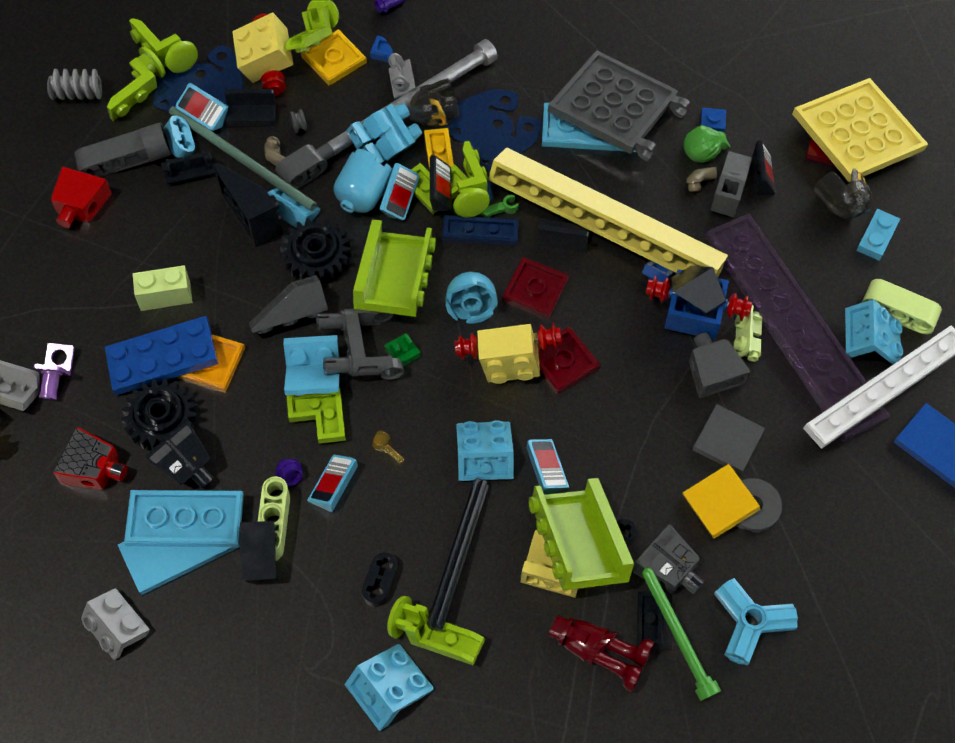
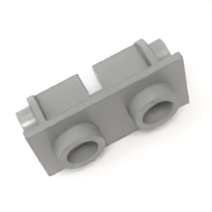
M392 53L388 58V63L391 66L389 74L393 96L396 99L415 90L416 86L410 59L404 61L399 54Z

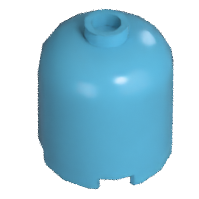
M357 149L355 153L352 152L334 183V194L340 202V206L347 212L367 213L371 211L386 191L393 169L387 163L385 166L381 165L376 161L377 155L369 151Z

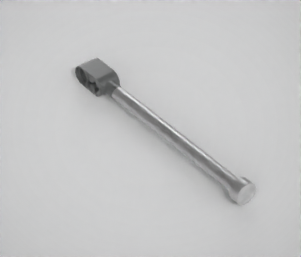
M482 40L474 46V52L390 104L397 106L404 103L410 109L478 65L483 64L487 66L497 60L498 55L495 47L489 40ZM345 131L317 149L311 144L305 145L282 159L277 164L275 172L285 182L299 189L326 170L328 166L326 160L346 149L353 142Z

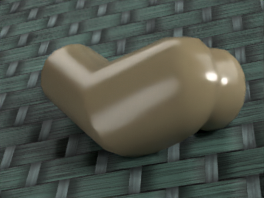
M271 136L267 138V143L264 145L265 158L268 162L277 166L286 157L280 154V140L277 137Z
M716 167L694 170L686 179L688 190L690 192L699 191L702 188L700 182L717 179Z

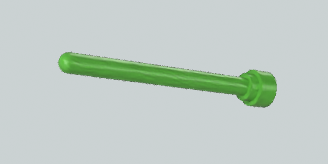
M645 568L642 575L697 681L695 683L697 687L695 692L699 700L702 701L720 692L721 689L717 681H713L711 676L707 677L653 570Z

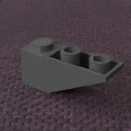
M728 151L710 211L735 217L752 157Z
M315 275L291 282L249 322L252 333H266L271 331L274 326L280 324L289 326L297 323V319L306 316L308 318H316L317 313L323 314L322 312L328 310L320 280Z

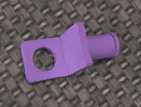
M49 343L47 345L45 365L34 364L33 368L41 371V374H43L40 398L57 400L59 378L63 375L71 376L74 346ZM58 350H63L67 355L66 361L61 365H56L52 360L53 354Z

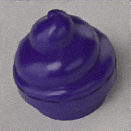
M295 459L281 460L276 466L275 476L284 479L287 486H293L302 479V466Z

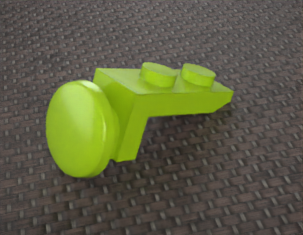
M312 0L309 3L307 10L302 12L306 30L287 40L285 44L286 51L295 49L296 53L310 50L309 47L321 44L320 40L333 34L332 30L339 21V12L331 0Z
M134 18L129 20L132 27L130 34L135 43H140L142 47H147L154 52L164 68L167 67L174 73H183L189 70L197 61L198 51L192 42L181 41L176 33L159 41L142 21Z
M147 47L139 48L140 56L129 62L130 66L134 69L131 73L136 79L111 97L107 108L112 121L118 117L125 116L131 107L143 102L148 97V94L157 88L155 75L163 78L166 74L159 58Z
M465 141L463 146V155L465 157L463 167L468 178L456 181L460 194L454 200L453 208L459 216L470 218L484 212L489 205L490 198L487 192L488 178L484 166H480V157L477 149L473 150L470 141Z
M401 596L396 600L390 611L387 623L388 634L391 637L397 639L405 631L412 645L474 665L485 641L484 637L473 631L446 622L441 631H433L427 626L429 617L427 607L418 604L413 606L409 596Z

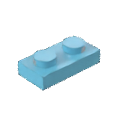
M877 209L856 251L880 261L900 218Z

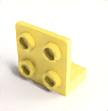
M535 530L527 560L524 562L520 583L575 598L578 589L563 591L559 579L556 580L554 578L553 563L551 558L546 556L544 538Z

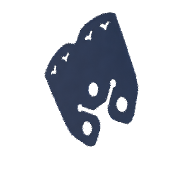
M220 45L208 53V59L218 67H222V72H219L218 69L209 63H195L189 70L183 73H174L165 67V76L163 78L158 77L152 104L161 110L169 111L172 106H176L189 83L194 84L226 104V89H243L242 72L237 67L236 54L225 45ZM224 52L227 54V58L219 60L217 59V54ZM203 70L206 72V75L203 78H197L195 76L196 72ZM167 100V102L169 103V105H166L165 103H160V102Z
M492 89L442 109L446 115L447 125H444V127L448 128L449 135L463 143L470 141L472 148L479 150L480 166H484L487 172L491 171L493 160L504 149L509 148L521 154L538 139L541 129L539 119L528 116L520 117L517 120L516 126L517 136L512 137L513 121L505 112L489 110V106L507 111L516 109L518 106V94L516 92ZM503 96H507L511 99V102L509 104H502L500 99ZM447 114L454 116L451 119V121H449V116ZM501 120L503 122V126L501 128H495L493 126V121ZM530 123L533 125V130L525 131L523 125ZM454 128H461V134H459L458 131ZM490 160V166H488L487 163H483L482 161Z

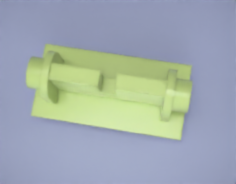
M752 305L749 317L744 316L743 320L740 321L739 315L736 316L734 349L741 358L746 356L749 361L755 362L761 356V339L755 338L753 335L757 337L762 335V317L759 312L753 311Z

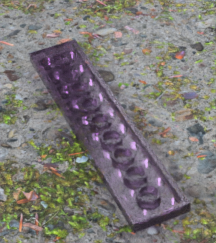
M750 213L706 232L705 238L711 247L728 255L724 264L725 268L744 296H748V301L752 302L754 311L759 312L762 317V323L822 412L867 383ZM882 406L839 437L842 442L888 421L890 414Z

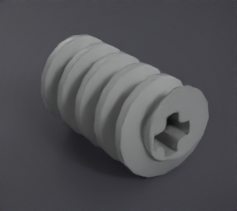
M54 69L53 75L48 77L47 90L52 100L56 99L57 96L61 100L66 99V97L73 100L76 96L80 100L85 99V97L92 100L95 96L100 100L102 97L101 79L96 69H92L91 76L88 75L86 69H83L81 76H79L77 69H73L72 76H69L67 69H63L62 76H60L58 69Z

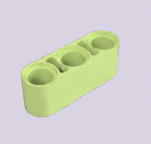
M882 279L871 281L862 300L863 303L874 299L878 304L886 308L891 315L899 319L902 326L921 334H931L934 331L942 312V308L938 303Z
M277 476L268 478L262 486L258 521H267L269 517L275 515L280 517L278 521L274 522L276 561L282 557L284 552L290 506V493L287 483L284 479ZM275 490L283 491L282 494L277 497L270 496V494Z

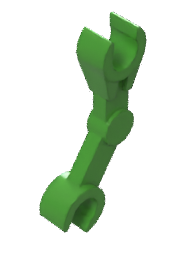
M507 195L503 202L488 205L487 209L479 215L483 218H490L492 215L502 212L513 214L518 211L519 203L513 206L508 205V203L515 202V195Z

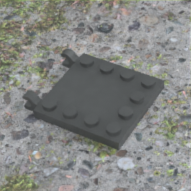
M596 50L549 103L548 112L630 154L636 150L640 158L649 161L653 156L651 151L656 144L644 139V137L668 108H671L675 116L683 118L687 113L686 107L690 101L686 98L678 97V90Z

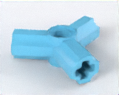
M735 578L724 583L714 593L716 598L736 621V626L724 655L730 661L737 664L749 665L761 633L793 631L798 628L797 611L793 604L770 606L755 604ZM745 616H753L757 620L758 625L749 624Z

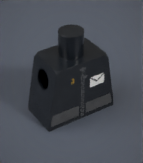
M187 420L146 454V458L181 485L191 477L200 488H203L214 478L204 467L211 457Z

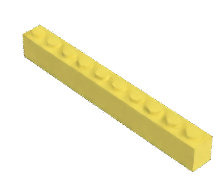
M509 148L504 149L493 160L488 178L489 181L677 273L678 269L685 270L689 266L713 267L717 278L719 277L728 257L727 254Z

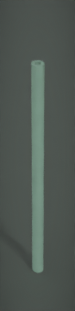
M175 106L170 108L169 114L171 116H180L185 119L190 129L310 211L316 208L317 203L205 126L176 109Z

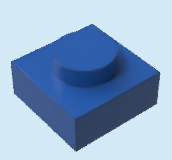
M702 107L700 125L725 132L726 110Z
M653 261L645 264L642 274L648 276V280H654L656 275L657 280L663 282L666 278L671 281V277L675 273Z

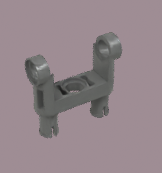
M354 308L342 309L339 313H317V330L340 328L343 331L347 357L323 358L324 374L348 373L351 376L381 375L386 380L401 377L404 374V369L400 359L392 358V356L365 357L360 326L381 325L382 322L389 321L393 314Z

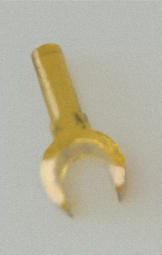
M381 430L377 431L372 442L374 449L385 451L401 464L405 459L391 446L387 445L390 436Z

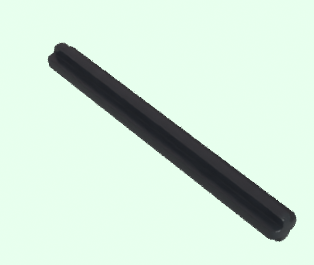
M476 478L473 481L427 620L428 628L433 631H441L444 627L489 487L484 479Z

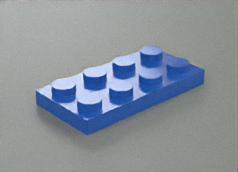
M206 316L105 347L112 391L116 396L130 392L133 389L142 388V383H145L147 386L152 385L153 379L159 383L164 378H167V380L218 364L211 328Z

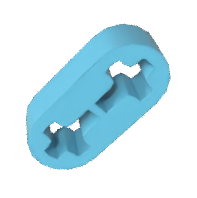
M171 116L164 126L170 151L177 158H188V155H191L195 149L189 124L180 116Z

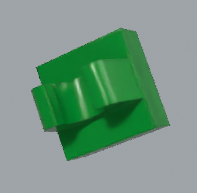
M407 333L384 345L388 356L400 359L403 367L420 358V351Z

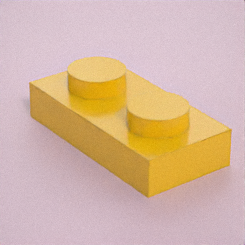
M448 128L424 130L429 172L431 155L437 156L452 167L454 163Z

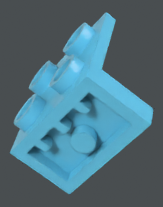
M874 299L845 308L846 354L852 358L876 351L892 365L901 360L903 355L900 338L902 324L899 319L891 315L886 308L882 307Z
M337 335L284 338L283 345L286 360L285 395L329 394L339 391L340 373L325 375L323 370V358L340 357Z
M495 420L480 423L468 421L456 424L459 481L475 480L476 478L484 480L513 479L514 451L510 422Z
M400 644L357 665L344 684L379 731L388 727L400 710L428 695L434 689Z

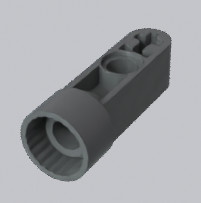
M161 122L127 134L82 147L75 152L74 156L78 171L103 177L171 156L172 152L170 151L164 128Z

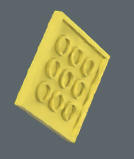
M871 78L795 107L792 113L848 182L858 179V172L866 176L925 151L928 146L923 137Z

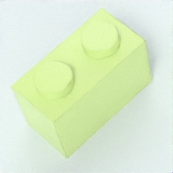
M185 265L132 273L134 295L141 311L193 303L190 280Z

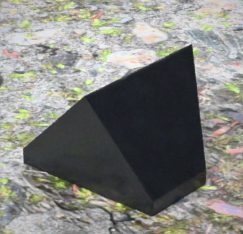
M689 266L671 277L673 292L701 309L705 316L725 304L726 299L713 267Z

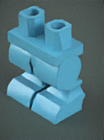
M404 103L397 106L390 104L386 108L371 114L362 124L360 121L352 123L346 130L356 149L362 148V150L377 155L376 161L380 164L384 161H389L410 148L422 134L416 123L409 127H406L403 119L410 115ZM377 138H380V139L375 143V145L373 144V142L368 144V142H370V141H375Z

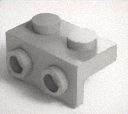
M0 360V404L25 411L40 394L39 372Z
M116 588L88 601L81 617L84 627L92 632L99 641L103 651L109 653L113 660L121 656L123 648L143 639L150 630Z

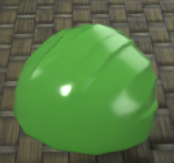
M703 125L693 128L685 136L683 144L687 157L699 163L708 162L716 158L721 149L724 151L731 146L723 131H716Z

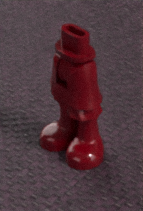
M557 615L548 636L559 640L558 645L564 646L584 663L587 661L591 665L594 662L621 677L623 687L632 693L641 676L642 668L624 663L606 654L604 651L609 649L644 668L655 642L644 639L639 645H632L617 639L618 632H609L610 628H603L583 620L575 621L573 617H570L568 620Z

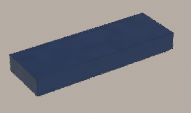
M444 215L442 241L517 245L519 220L483 217L464 218L461 216Z

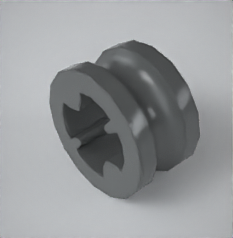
M299 109L298 113L291 111L290 117L295 133H298L300 129L306 131L307 124L302 109Z

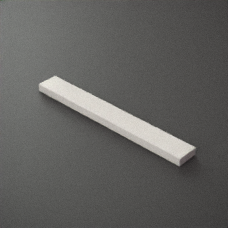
M949 326L808 422L803 429L821 449L953 358L955 356V329Z

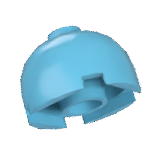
M465 272L456 276L448 285L445 297L447 312L457 321L458 318L467 319L466 323L469 324L483 322L490 318L498 304L494 284L488 277L479 272Z

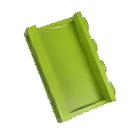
M372 220L353 289L354 309L416 317L418 306L423 307L425 292L422 291V288H427L429 274L426 273V270H431L432 255L430 253H434L436 247V238L432 237V228L427 227L425 237L382 232V221Z
M588 479L584 491L544 495L541 486H534L533 495L529 497V509L532 514H535L538 534L544 538L546 556L552 560L553 575L556 580L559 579L562 590L629 582L634 562L599 479Z

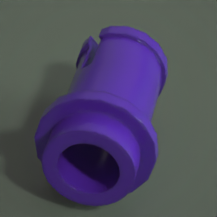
M374 0L375 7L379 13H387L388 9L405 3V0Z

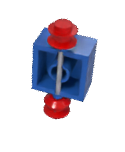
M656 275L654 280H648L645 293L650 295L649 301L655 296L660 298V303L667 300L669 294L670 303L664 329L695 336L707 332L713 340L717 336L723 310H726L729 319L736 314L739 315L740 321H742L744 316L749 317L752 302L748 301V296L741 300L737 298V293H734L729 298V301L726 299L725 304L705 316L701 309L675 294L672 287L670 289L668 278L660 282L657 280ZM717 278L726 298L729 281Z

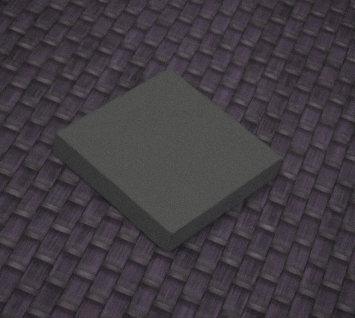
M716 404L692 450L723 466L730 464L735 472L742 475L765 428Z

